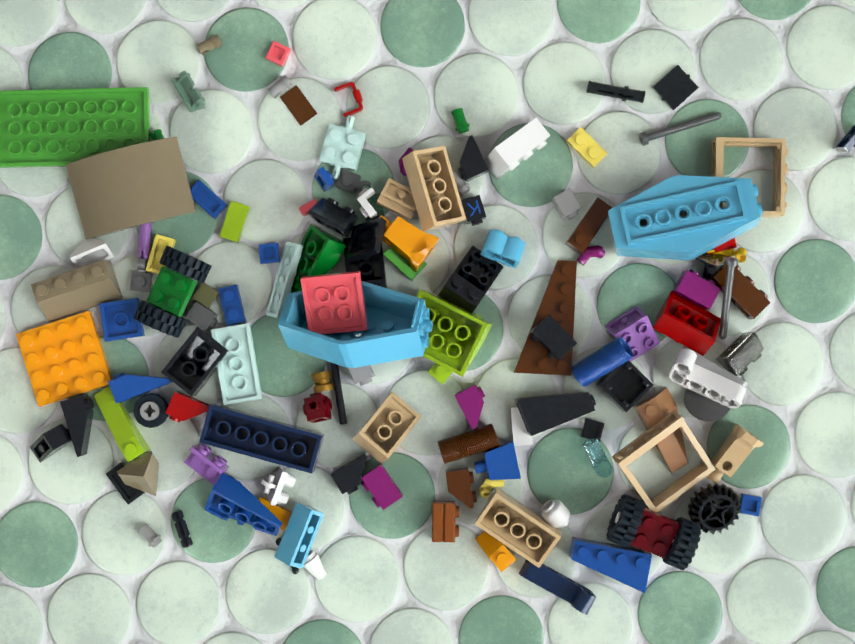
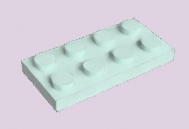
M250 323L211 329L212 338L229 350L217 367L223 404L229 405L263 399Z

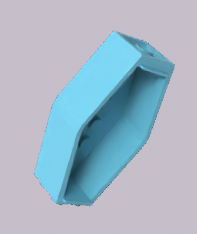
M688 175L669 177L608 210L617 256L691 260L757 226L763 211L761 203H757L756 196H758L756 184H752V179ZM725 202L727 207L722 209L719 204ZM681 211H686L687 216L680 217L679 213ZM642 219L647 221L646 226L640 225Z
M362 281L368 323L367 330L322 335L309 331L302 291L288 293L278 326L288 348L346 368H357L424 356L425 348L429 346L428 334L432 331L433 323L429 319V308H426L424 299Z

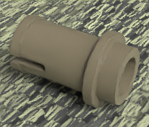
M212 34L211 38L197 44V47L201 54L205 55L215 48L220 49V46L223 44L217 34Z

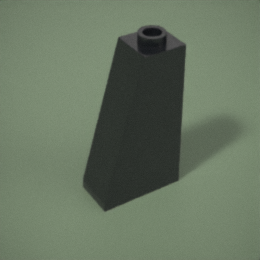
M589 392L514 399L530 436L595 411L594 405H596L593 395H589Z

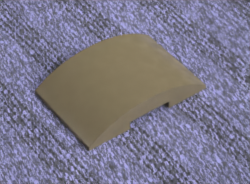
M177 137L144 142L103 152L66 165L86 240L196 212Z

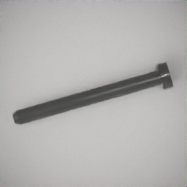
M721 113L709 114L648 134L646 132L639 133L640 142L645 146L651 140L719 120Z
M734 257L724 258V264L727 267L719 330L720 339L727 337L734 269L738 265V259Z

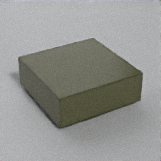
M202 283L194 294L193 299L210 308L219 292L206 283Z

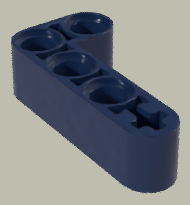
M525 560L519 571L522 577L569 602L573 608L585 615L588 614L597 598L588 588L543 563L538 568L528 560Z

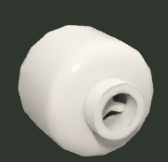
M551 499L542 506L541 515L553 528H563L569 522L570 511L560 500Z

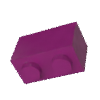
M694 270L683 271L672 291L705 310L710 309L721 288L717 287V283L713 280L702 279L699 277L700 274Z
M379 464L362 476L363 481L361 484L367 492L370 490L374 496L372 500L377 508L381 506L384 510L403 497V494L382 464Z

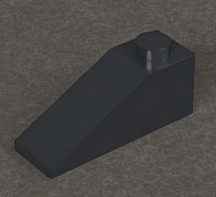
M88 394L79 395L60 402L77 457L86 455L94 413V403Z

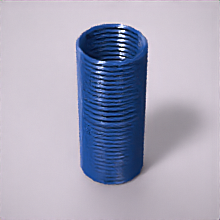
M617 337V339L574 364L572 372L576 380L586 387L633 358V352L625 339Z

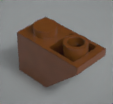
M468 467L445 470L448 492L469 508H474L473 503L477 502L476 492L471 490V483H474L473 472H469Z

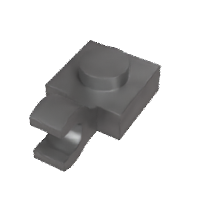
M138 258V272L132 271L130 290L151 292L153 273L145 271L148 259Z

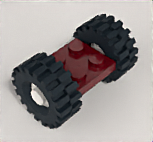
M624 494L615 506L606 534L609 541L624 547H628V545L635 546L662 557V561L668 565L685 570L688 564L692 562V557L695 556V551L698 549V542L701 538L699 537L701 535V526L683 517L674 520L644 508L643 501Z

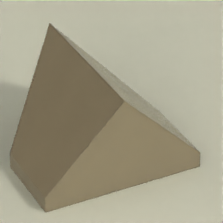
M152 451L117 471L124 484L156 496L159 463Z

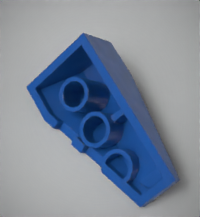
M224 473L221 474L212 488L204 509L220 519L227 521L228 518L237 520V524L242 526L244 523L252 525L255 530L274 536L278 534L282 522L245 486L232 476Z

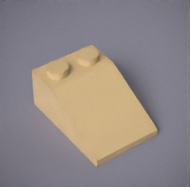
M391 392L353 437V440L382 464L392 455L421 416L395 393Z

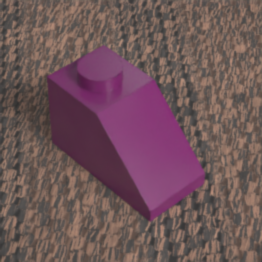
M474 384L454 394L472 430L477 426L484 404L482 398L485 397L481 387H476Z

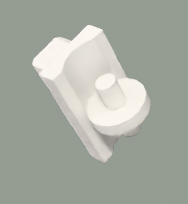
M280 467L276 477L270 474L268 480L262 479L261 484L265 486L263 492L269 494L267 500L274 506L277 503L287 504L289 494L282 492V488L284 485L292 488L296 480L294 476Z

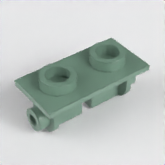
M182 71L179 74L180 77L171 79L190 112L206 108L205 98L202 97L198 88L193 87L195 83L189 73Z

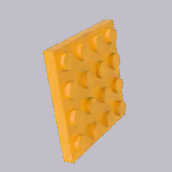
M91 311L16 334L38 407L109 385L108 381L113 380Z

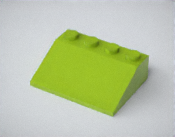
M420 289L416 297L425 300L426 308H429V319L433 323L432 331L428 334L429 346L425 348L423 357L463 377L485 341L492 324L426 290Z

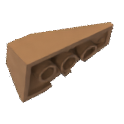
M667 387L633 406L646 430L673 411L678 414L677 405ZM679 427L655 445L671 473L688 464L683 434Z

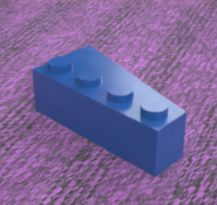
M572 537L569 556L573 561L643 593L646 592L652 558L650 552Z

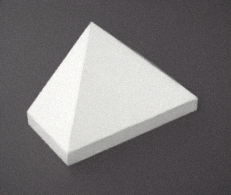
M85 239L70 255V259L77 269L101 260L114 258V254L106 241L97 239Z

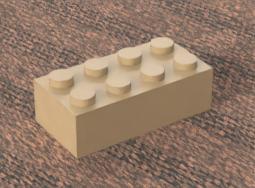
M440 146L416 150L404 156L402 160L423 232L453 226L466 220L446 147Z

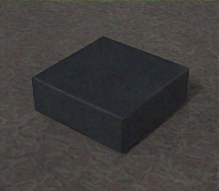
M585 418L580 437L600 442L605 423Z

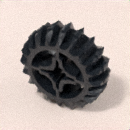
M715 482L713 487L711 484H707L705 489L700 486L701 491L699 493L694 491L695 497H690L691 503L688 504L690 520L700 524L702 531L705 533L709 531L714 535L716 530L719 533L724 528L728 530L730 524L734 525L733 520L739 519L737 514L741 513L739 508L741 502L738 495L734 493L732 488L727 487L723 483L719 485Z

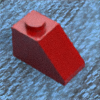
M177 391L174 392L165 413L170 415L169 418L173 421H185L208 412L209 404Z

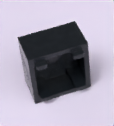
M551 315L545 316L529 331L532 334L530 339L533 342L538 341L548 351L546 355L550 359H562L577 344Z
M629 360L605 374L596 383L626 413L653 386Z

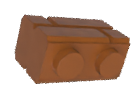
M432 501V542H455V537H459V525H455V518H459V506H456L455 501Z

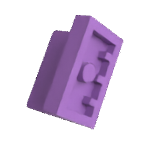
M638 306L605 325L607 332L614 339L622 337L628 343L633 352V358L629 360L630 362L660 343L648 316Z
M200 443L189 449L191 454L184 462L213 485H215L221 474L225 473L230 467L226 464V459L220 455L215 456L208 445H201Z

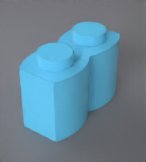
M490 230L481 255L487 259L499 261L508 267L517 268L526 243L519 237L505 235L501 230Z

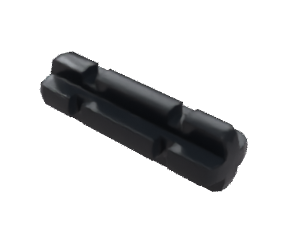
M178 510L172 513V519L176 522L174 525L178 537L181 538L182 548H187L193 545L191 537H189L190 533L186 521L183 520V512Z

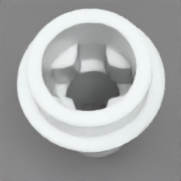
M313 550L309 551L303 567L317 580H320L327 573L322 566L318 553H315Z

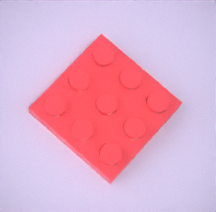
M360 271L304 276L300 278L309 331L318 334H331L368 329Z

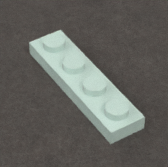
M291 242L285 243L266 312L267 316L280 319L287 295L291 293L303 245Z

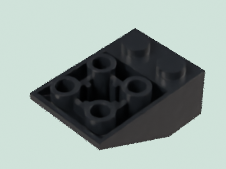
M473 245L439 293V296L444 300L470 313H473L504 267L496 261L483 257L481 255L482 251Z

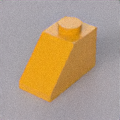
M483 531L475 538L501 572L516 560L515 555L506 545L487 532Z

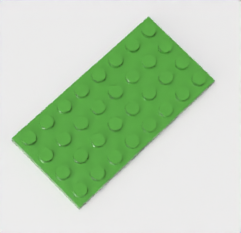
M148 87L0 91V168L65 167L69 163L96 154L150 141V95Z

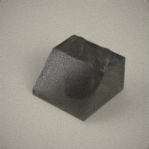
M754 332L742 333L716 360L735 376H741L748 370L747 366L751 362H756L762 356L761 352L764 350V347Z

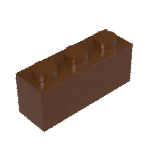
M727 265L720 267L709 278L717 283L716 286L721 288L720 291L723 294ZM737 265L734 269L731 302L748 319H755L771 302L767 299L768 295L764 291L758 290L754 286V281L750 277L744 276L740 272L741 268Z

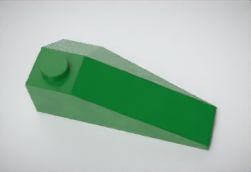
M310 224L301 242L303 250L291 293L302 291L301 277L327 274L340 259L346 245L332 234L314 224Z

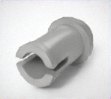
M285 75L283 77L280 76V79L267 90L276 99L287 88L290 89L292 83Z
M454 171L453 175L458 192L463 196L471 188L469 183H465L458 173Z
M147 523L137 531L149 543V547L155 548L162 541L161 535H157Z

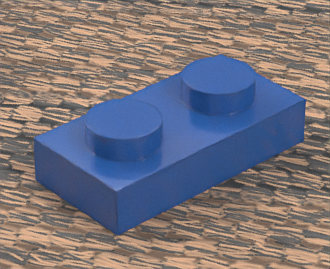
M238 285L219 288L218 291L226 326L246 322Z

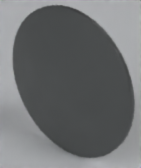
M686 389L685 407L692 416L699 420L717 421L726 416L730 410L729 407L692 390Z

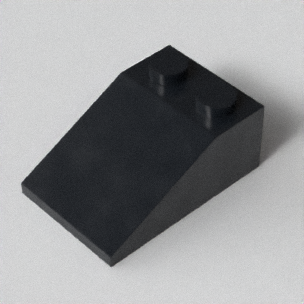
M322 198L309 210L308 214L314 221L347 238L358 219L357 215H355L356 211L347 206L344 209L339 207V202L332 198H328V200Z
M343 238V243L346 245L344 249L346 272L360 271L361 281L387 288L382 244L379 254L350 262L346 259L350 238Z
M197 326L161 373L190 396H196L229 350Z

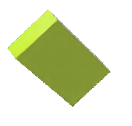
M231 201L219 237L239 243L250 207Z

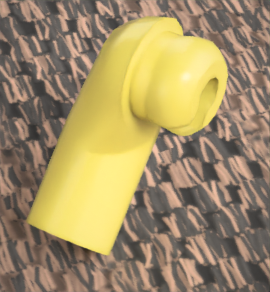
M486 478L479 486L480 496L483 498L489 497L494 487H504V480H489V478Z

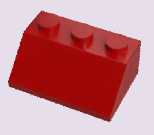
M671 291L656 316L653 328L677 343L704 356L716 341L721 318Z

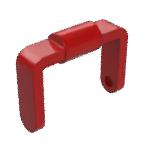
M353 82L334 88V91L337 92L352 86L354 99L358 103L359 108L344 113V117L363 111L361 103L363 99L360 90L356 89Z

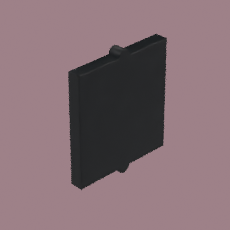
M679 65L673 68L653 87L662 97L661 100L665 101L673 110L699 88L692 81L690 75L686 74Z

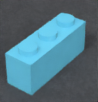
M296 502L275 558L289 566L303 568L324 513L308 505Z

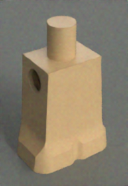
M735 423L730 435L710 460L716 470L711 472L707 478L713 483H718L724 474L731 478L751 451L756 447H761L764 443L742 426Z

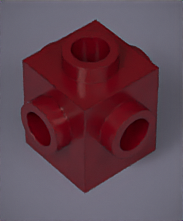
M318 392L310 394L308 398H304L303 412L308 422L318 423L332 419V402L327 396Z

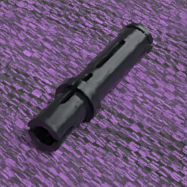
M591 81L588 82L586 93L619 98L625 102L630 100L643 103L645 98V91L629 89V86L618 87Z

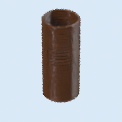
M493 424L437 441L444 464L466 458L468 455L472 456L488 449L499 447Z

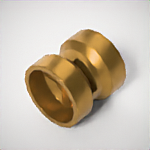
M330 371L311 374L312 380L315 383L313 387L314 393L333 390V385L329 379L331 377Z

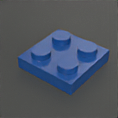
M139 298L99 304L105 342L145 336L143 323L133 318L140 304Z

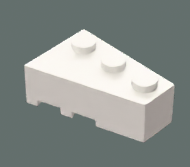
M535 118L496 146L484 161L494 177L499 179L507 171L514 170L521 160L526 161L534 154L533 151L535 149L538 151L547 144L546 140L550 137V134L539 120Z

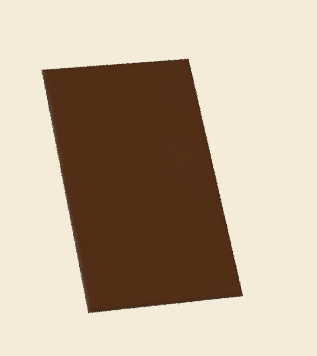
M297 85L280 96L300 126L317 114Z

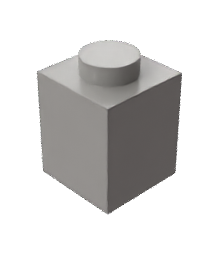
M571 188L552 198V202L562 219L566 217L569 220L579 214L578 210L582 208Z

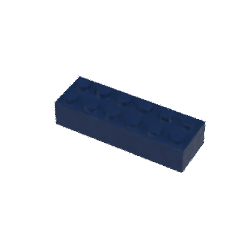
M210 404L199 442L312 474L316 467L324 434L218 404Z

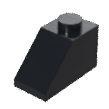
M473 135L468 137L459 162L460 168H458L461 178H465L467 182L488 173L489 170Z
M60 424L43 433L30 448L41 463L64 448L72 439L69 430L63 424Z
M366 453L331 473L342 494L347 492L349 495L358 490L357 486L361 482L367 460Z

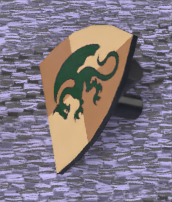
M704 253L695 258L705 263L702 277L710 278L711 274L716 272V268L725 266L724 258L728 256Z

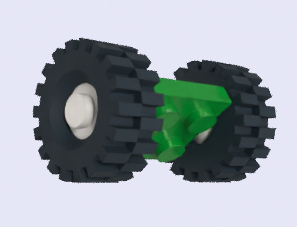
M166 246L159 261L164 266H162L147 300H141L133 318L155 330L179 338L187 321L182 315L196 287L197 281L205 282L212 265L170 246Z

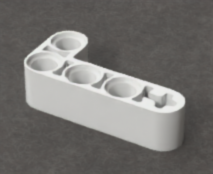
M681 349L670 370L669 379L732 409L739 408L746 389L739 383L694 364L697 358L696 353L690 349Z

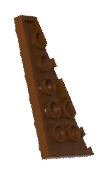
M557 260L531 329L545 316L551 315L573 338L577 261ZM529 332L513 373L571 376L573 348L560 360L550 359L546 355L548 351L538 341L533 342L530 339L532 334Z

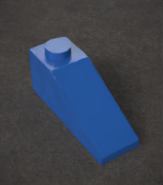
M124 372L114 375V380L108 381L116 403H122L173 383L166 377L125 375Z

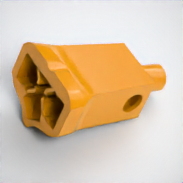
M381 215L380 217L386 220L385 234L382 241L406 259L410 267L416 272L434 249L439 238L423 232L399 216L392 223Z

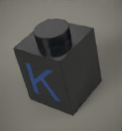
M480 195L461 200L467 224L472 223V226L483 223L486 214Z

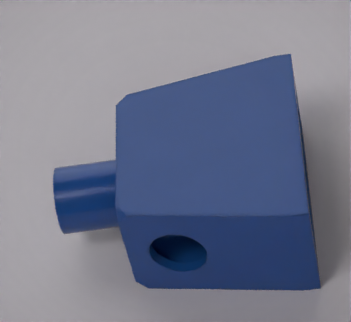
M513 441L484 451L485 460L474 462L476 474L487 472L489 480L521 479Z

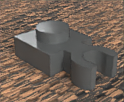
M343 168L336 187L354 194L356 189L361 192L363 186L371 187L372 184L369 181H359L360 175Z

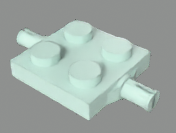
M347 115L345 126L329 124L319 159L320 162L334 167L332 176L336 180H338L340 171L343 168L357 171L366 138V133L352 128L355 117Z

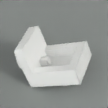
M365 188L358 194L357 201L361 205L359 210L364 217L369 216L372 220L378 215L367 199L373 196L375 191L373 188L369 190Z

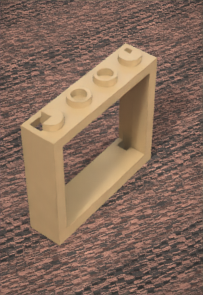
M714 138L711 141V177H723L724 147L774 148L773 211H763L761 217L779 218L784 216L785 207H787L785 202V194L787 192L785 175L788 171V166L785 163V156L788 153L786 139ZM721 202V203L719 204L720 208H722V209H723V202Z
M675 411L612 456L641 501L644 502L646 508L654 512L662 511L665 506L677 500L680 495L692 489L699 481L708 477L711 472L716 470L684 419ZM680 427L702 460V463L650 500L627 466Z

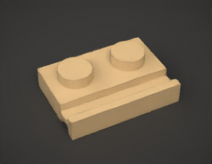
M389 178L376 204L411 220L416 210L411 189Z

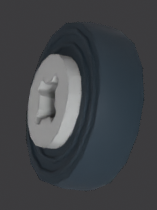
M158 394L143 395L134 405V417L144 427H158L168 418V414L165 413L168 403Z

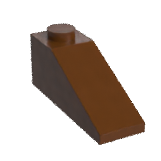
M597 197L567 239L565 245L579 255L582 254L608 217V210L612 209V207Z

